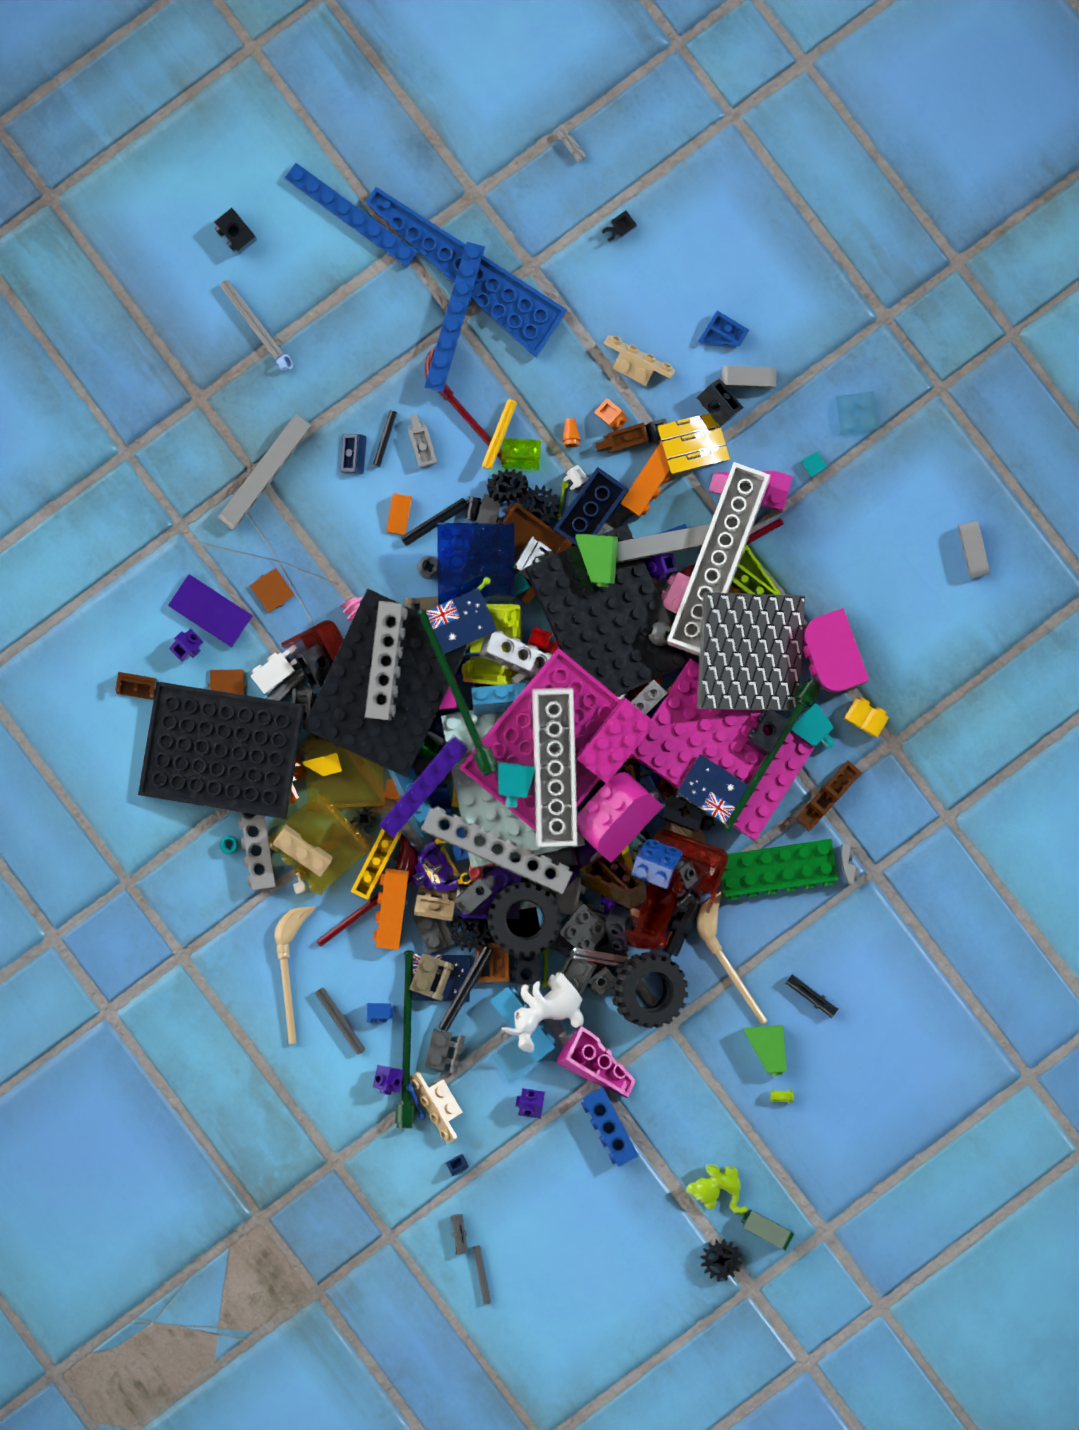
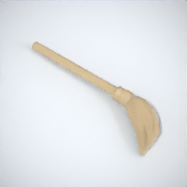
M720 891L701 904L696 919V928L700 938L706 942L712 954L716 955L760 1024L764 1025L768 1020L722 952V946L716 937L718 910L723 894Z
M315 906L290 909L279 920L275 928L274 937L277 943L278 959H280L289 1044L297 1043L288 958H290L289 943L293 941L303 922L316 909Z

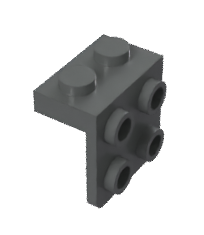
M580 904L561 927L559 934L571 943L574 948L593 951L595 945L606 935L607 927L606 922L585 904Z

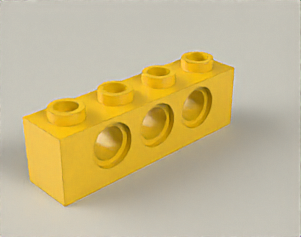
M384 829L381 830L350 892L369 900L403 831L400 830L393 838Z

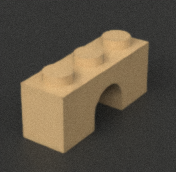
M286 824L273 842V845L320 877L333 858L318 846L313 847L301 838V834Z

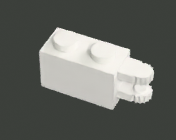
M295 645L283 653L280 652L278 655L277 653L272 654L267 658L268 663L264 666L260 664L252 670L251 678L265 695L295 672L292 667L298 664L296 659L294 658L290 663L285 659L288 655L295 652L297 649Z

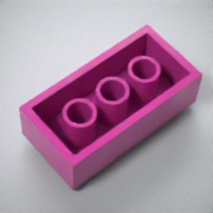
M623 697L575 758L607 784L656 723Z

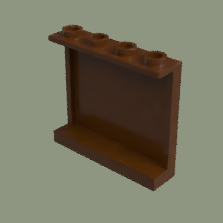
M518 502L515 505L510 504L505 511V514H507L506 518L503 521L500 519L493 528L496 530L493 536L488 535L482 543L485 547L481 552L477 550L471 558L474 561L472 563L473 567L510 594L512 593L505 580L520 572L512 567L530 537H535L536 541H540L554 552L553 555L569 549L572 545L570 540L558 534L520 506ZM526 578L531 588L515 597L525 605H528L536 593L530 580Z

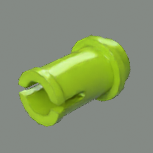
M790 1089L788 1091L771 1090L770 1102L794 1103V1091H790Z

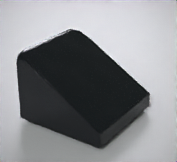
M665 418L649 422L645 425L650 440L649 443L661 440L658 426L667 424Z

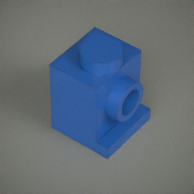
M367 1003V1023H371L372 1019H375V1023H386L387 1019H394L395 1008L391 1007V1003Z

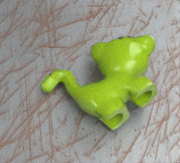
M706 1164L705 1170L711 1177L700 1178L686 1187V1192L693 1195L698 1202L704 1204L709 1210L715 1208L720 1189H724L732 1195L729 1207L733 1213L741 1215L748 1211L746 1206H737L741 1184L738 1176L739 1170L734 1166H724L723 1172H720V1168L717 1165Z

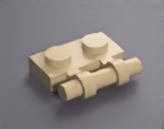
M419 885L418 893L425 894V896L417 895L414 915L452 921L455 903L452 900H448V898L455 899L457 892H439L433 888L428 890L425 886ZM431 895L442 897V899L431 897Z

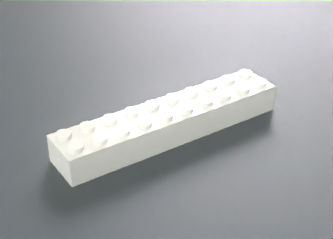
M735 462L733 463L669 634L668 645L700 656L703 592L728 593L769 484V474Z

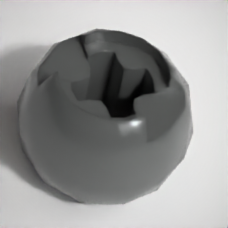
M431 555L421 558L417 565L420 576L428 580L438 577L442 569L439 559ZM427 563L435 565V567L432 568V572L424 570V568L427 567Z
M665 622L654 623L649 639L656 646H664L667 644L671 628Z

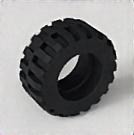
M529 882L514 883L503 888L491 902L487 917L488 928L494 941L504 951L515 956L530 957L547 950L555 942L561 930L562 914L559 904L545 888ZM520 901L534 903L539 907L543 916L540 930L535 935L527 938L514 935L506 923L509 909Z
M644 952L641 955L635 954L631 956V960L626 959L622 962L624 965L622 968H617L615 972L618 975L616 978L613 977L611 982L614 983V988H611V994L615 995V998L612 999L613 1004L618 1007L617 1011L620 1015L624 1016V1019L645 1028L663 1027V1023L670 1024L673 1022L672 1017L677 1018L681 1014L679 1012L680 1008L684 1009L686 1005L683 1002L684 998H688V992L685 991V987H688V982L683 980L685 974L683 970L679 969V965L676 962L659 954ZM651 972L657 973L663 982V994L654 1006L643 1008L636 999L637 984L644 975Z

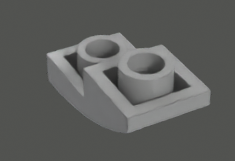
M842 844L841 862L847 883L853 885L854 881L858 880L859 870L856 869V865L848 864L853 858V850L850 849L851 845Z

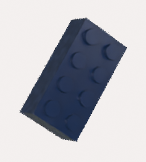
M597 467L553 530L565 539L570 540L573 546L578 545L576 534L598 535L629 489Z

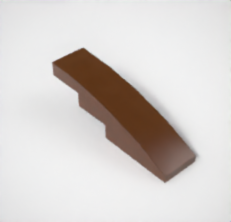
M847 760L795 820L810 832L862 772Z

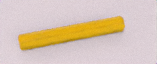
M508 399L482 463V467L487 470H491L516 408L517 402L512 399Z

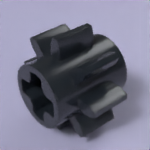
M366 807L363 808V812L356 810L358 816L353 817V820L358 821L355 827L357 828L362 825L363 831L366 830V826L373 828L371 823L377 820V818H372L371 816L374 811L372 810L368 813L366 812ZM362 814L365 816L367 814L369 815L368 823H360V821L362 820L360 816Z

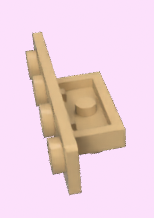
M608 335L604 341L605 345L620 352L612 369L644 386L648 384L654 371L669 379L672 378L676 371L670 364L656 360L653 355L639 351L636 346L622 342L617 336Z
M420 1072L411 1075L410 1083L414 1084V1090L419 1095L421 1104L426 1107L430 1114L431 1121L440 1131L441 1138L447 1144L456 1140L458 1137L448 1121L463 1112L445 1081L441 1080L428 1088Z

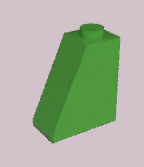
M576 534V540L591 582H597V586L608 587L609 583H615L618 537Z
M783 1025L744 1028V1033L766 1073H771V1076H783L782 1072H787Z

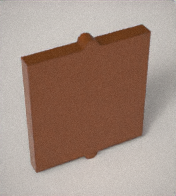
M276 568L266 575H261L259 580L250 585L269 613L280 605L283 606L284 602L295 595Z
M244 669L210 670V684L208 685L210 690L244 695V687H246L244 683Z

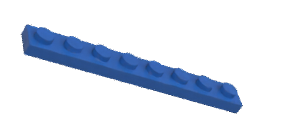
M295 163L284 177L292 185L406 268L418 254L417 250L299 164Z
M466 242L424 388L441 393L444 391L485 246Z

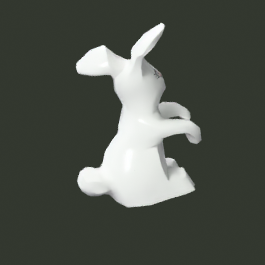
M557 972L556 976L550 975L547 984L551 991L544 997L539 992L540 981H537L533 986L532 993L534 997L529 994L528 985L522 986L521 996L530 1008H520L515 1012V1029L501 1028V1030L510 1035L519 1036L518 1047L522 1051L528 1053L534 1051V1044L530 1036L536 1030L538 1023L544 1019L563 1020L567 1018L575 1028L583 1024L584 1016L580 1011L582 998L562 973Z

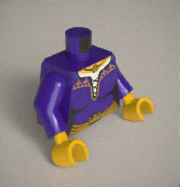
M439 838L432 839L422 847L417 857L418 864L414 866L417 873L411 876V881L415 886L423 883L428 890L433 888L439 892H450L461 887V884L470 885L472 883V880L464 882V877L469 875V873H463L460 877L443 844L439 846L440 843H446Z

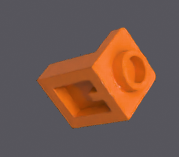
M606 399L594 412L613 431L622 428L628 419L624 412L609 399Z

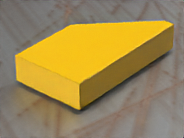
M338 753L303 762V765L322 776L342 772Z

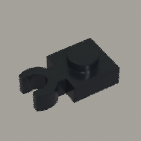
M625 210L611 220L613 226L605 227L602 230V234L611 232L612 236L607 241L612 242L618 233L622 238L636 228L637 224Z

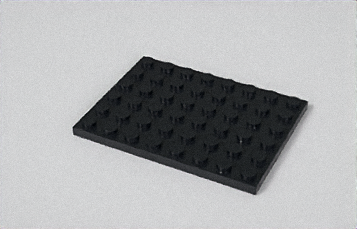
M628 524L602 534V536L618 537V542L634 539ZM578 545L524 568L560 650L615 696H619L680 669L688 662L684 650L668 644L656 646L649 639L654 623L665 622L671 629L673 625L643 558L616 563L615 583H609L608 587L597 586V582H591Z
M367 588L302 729L408 778L447 694L449 685L422 621L417 616L418 611L405 606L407 618L403 620L402 628H405V636L400 642L403 653L402 658L398 659L400 676L396 678L395 686H398V694L393 700V705L396 706L395 716L391 717V720L365 717L379 601L398 603ZM394 617L389 618L387 621L389 628H393L396 625ZM390 636L386 638L385 645L391 647L394 644V639ZM469 644L444 654L453 676H455ZM390 656L383 658L382 662L385 667L389 666L392 662ZM387 675L381 677V685L386 686L389 683ZM382 694L378 697V703L384 705L387 697Z
M156 682L138 795L287 819L305 705Z

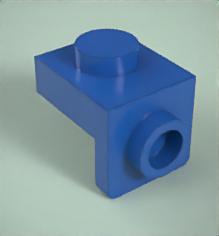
M447 784L437 786L429 795L431 806L433 809L439 807L445 810L447 815L452 812Z

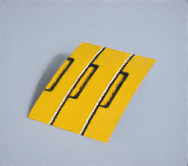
M710 413L658 426L672 474L730 460L721 426L714 421Z

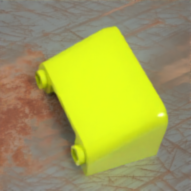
M486 604L497 630L504 632L505 636L509 638L513 637L522 641L521 607L514 604ZM485 637L470 643V653L480 652ZM501 644L502 651L506 652L505 646ZM518 652V656L522 660V654ZM480 656L470 657V660L461 669L463 682L491 685L510 684L512 678L518 674V672Z

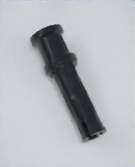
M689 887L687 892L681 897H676L670 907L648 923L651 930L657 932L679 913L688 911V907L693 903H698L700 896L697 891Z

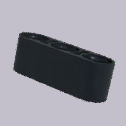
M573 846L535 855L539 858L541 855L552 859V864L557 866L559 863L569 867V870L581 866L577 847ZM532 860L527 863L528 869L536 871L537 863ZM546 869L545 875L555 873L552 869Z

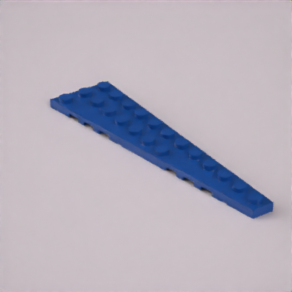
M375 187L365 203L451 282L455 283L466 244ZM485 256L482 257L470 299L537 358L566 314L567 309Z

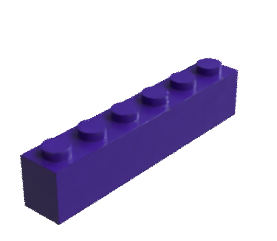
M453 734L379 822V826L394 838L469 749L468 745Z

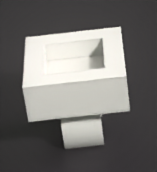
M577 465L566 472L567 476L564 478V482L570 479L573 482L570 489L573 490L584 485L589 478L580 466Z

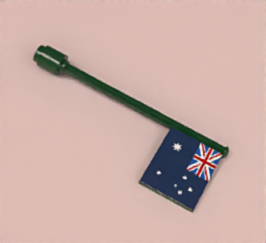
M477 588L428 611L422 609L418 611L417 616L422 621L475 745L476 753L473 754L477 767L480 773H483V776H487L498 771L497 761L491 748L483 746L444 655L497 631L482 593Z
M810 678L804 681L795 696L797 705L788 718L789 723L771 753L765 756L748 785L702 754H699L676 793L723 823L724 829L732 831L733 825L803 709L812 707L821 692V685Z
M407 950L403 953L405 954L402 1070H404L402 1078V1098L399 1105L395 1107V1123H397V1128H412L415 1120V1105H411L409 1091L406 1089V1085L410 1083L412 1000L439 1001L409 989L422 954H415L414 951ZM427 954L455 965L454 970H451L442 994L444 996L442 1001H453L470 971L471 955ZM438 967L430 991H436L444 967ZM470 993L465 1002H470Z

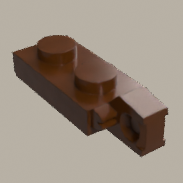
M643 422L608 433L606 436H603L604 441L595 443L597 452L607 449L608 453H614L649 442L650 440Z

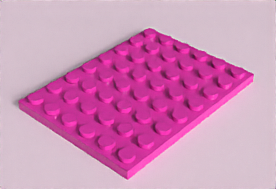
M558 648L481 741L483 746L491 748L498 762L534 766L532 689L572 688L576 756L621 700ZM474 748L459 768L505 806L506 795H499L497 771L483 776L473 757V754L476 753V748ZM575 758L577 808L599 782L600 778ZM533 775L527 798L518 797L517 808H507L536 831L535 778Z
M690 659L652 716L651 720L656 724L632 752L631 756L678 789L699 754H702L748 785L765 756L746 744L749 739L747 734L752 727H756L758 724L756 720L764 710L698 709L699 664ZM763 727V733L769 736V730ZM790 731L733 827L753 841H756L815 747Z

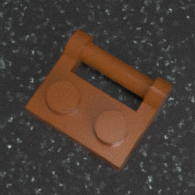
M487 943L486 945L493 949V953L489 958L490 976H484L483 969L476 982H509V953L504 951L497 943ZM479 945V951L476 950V959L483 948L481 945Z

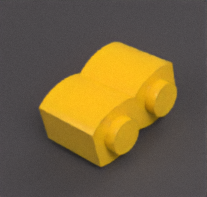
M862 697L860 699L855 698L843 719L877 738L889 719L886 716L887 712L879 707L876 709L869 706L870 702Z

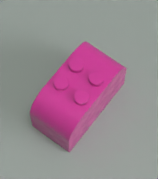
M844 608L814 618L803 632L804 647L802 648L805 659L809 658L811 664L808 666L811 676L816 678V681L823 690L830 693H840L866 684L869 678Z
M618 773L607 784L605 783L578 813L576 817L577 832L612 863L660 811L663 805L628 773Z

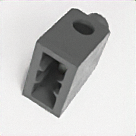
M490 874L483 880L479 878L452 901L464 915L469 914L492 894L490 888L497 882ZM476 889L480 890V895L476 894Z

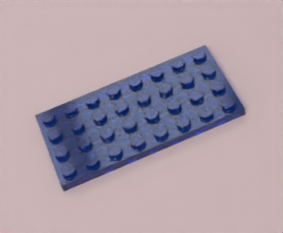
M437 523L438 606L477 589L486 577L490 578L491 582L480 590L486 604L515 605V569L513 568L515 565V523ZM470 644L467 648L466 653H470ZM463 657L456 672L458 676H463L461 672L462 666L470 660V657Z

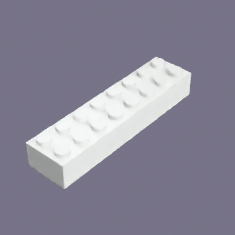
M532 689L536 844L538 847L577 845L573 689Z

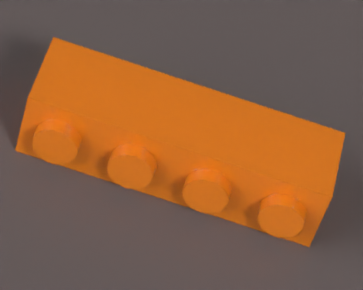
M662 441L620 503L621 507L638 518L641 514L646 515L651 507L648 505L652 498L656 500L661 492L659 487L662 483L666 484L672 475L669 473L670 467Z
M386 868L385 874L381 873L380 885H383V893L379 892L377 903L381 904V909L376 911L375 922L379 923L378 930L374 929L373 941H376V947L399 950L409 871Z

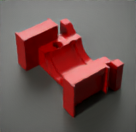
M536 627L533 628L528 645L537 647L540 652L551 654L558 647L557 641L555 643L549 642L552 633Z

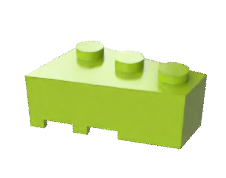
M746 545L731 585L738 587L746 594L781 595L748 545Z

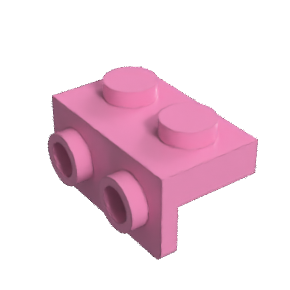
M678 571L670 574L667 581L669 586L660 595L666 609L676 614L678 613L690 577Z

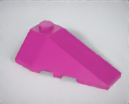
M761 471L770 475V481L760 507L782 513L792 476L778 471ZM714 472L709 491L722 495L730 472Z
M580 1026L564 1044L556 1063L581 1077L628 1098L636 1080L622 1064L615 1060L612 1052L603 1046L597 1035Z

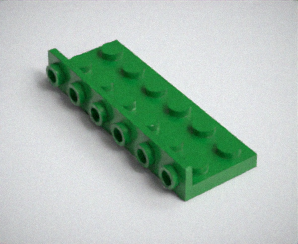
M832 839L717 855L723 897H728V900L740 899L739 895L747 894V898L759 896L758 892L766 891V895L778 893L777 889L784 888L785 892L796 891L797 886H804V889L816 888L815 884L823 883V886L835 885L834 881L839 880L836 872Z

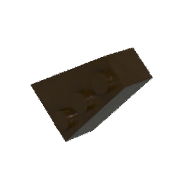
M601 856L580 869L581 885L629 909L646 901V885L639 878L631 876L632 871L617 857L611 863Z

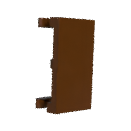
M118 672L115 691L116 694L154 700L158 679Z

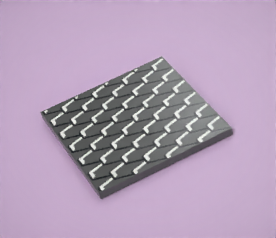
M703 592L697 695L698 709L794 710L797 705L795 696L800 689L805 596Z

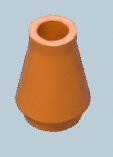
M574 418L565 419L562 442L566 448L578 447L579 442H581L576 419Z

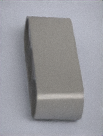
M722 366L721 381L726 387L776 388L777 368Z
M978 521L958 525L970 579L989 575V565Z

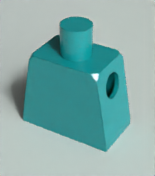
M817 703L803 714L791 729L792 732L806 740L813 747L820 742L829 749L836 742L828 734L834 727Z
M497 761L499 795H506V807L517 808L518 797L527 798L535 767L532 765Z

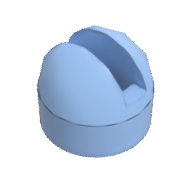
M287 354L280 356L276 361V364L279 365L278 369L281 371H287L293 367L292 360Z

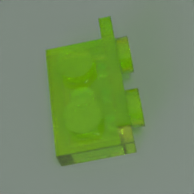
M504 438L501 467L539 470L541 440Z

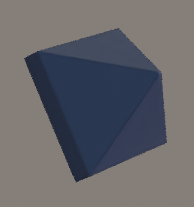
M463 1154L446 1162L452 1176L462 1174L469 1168Z

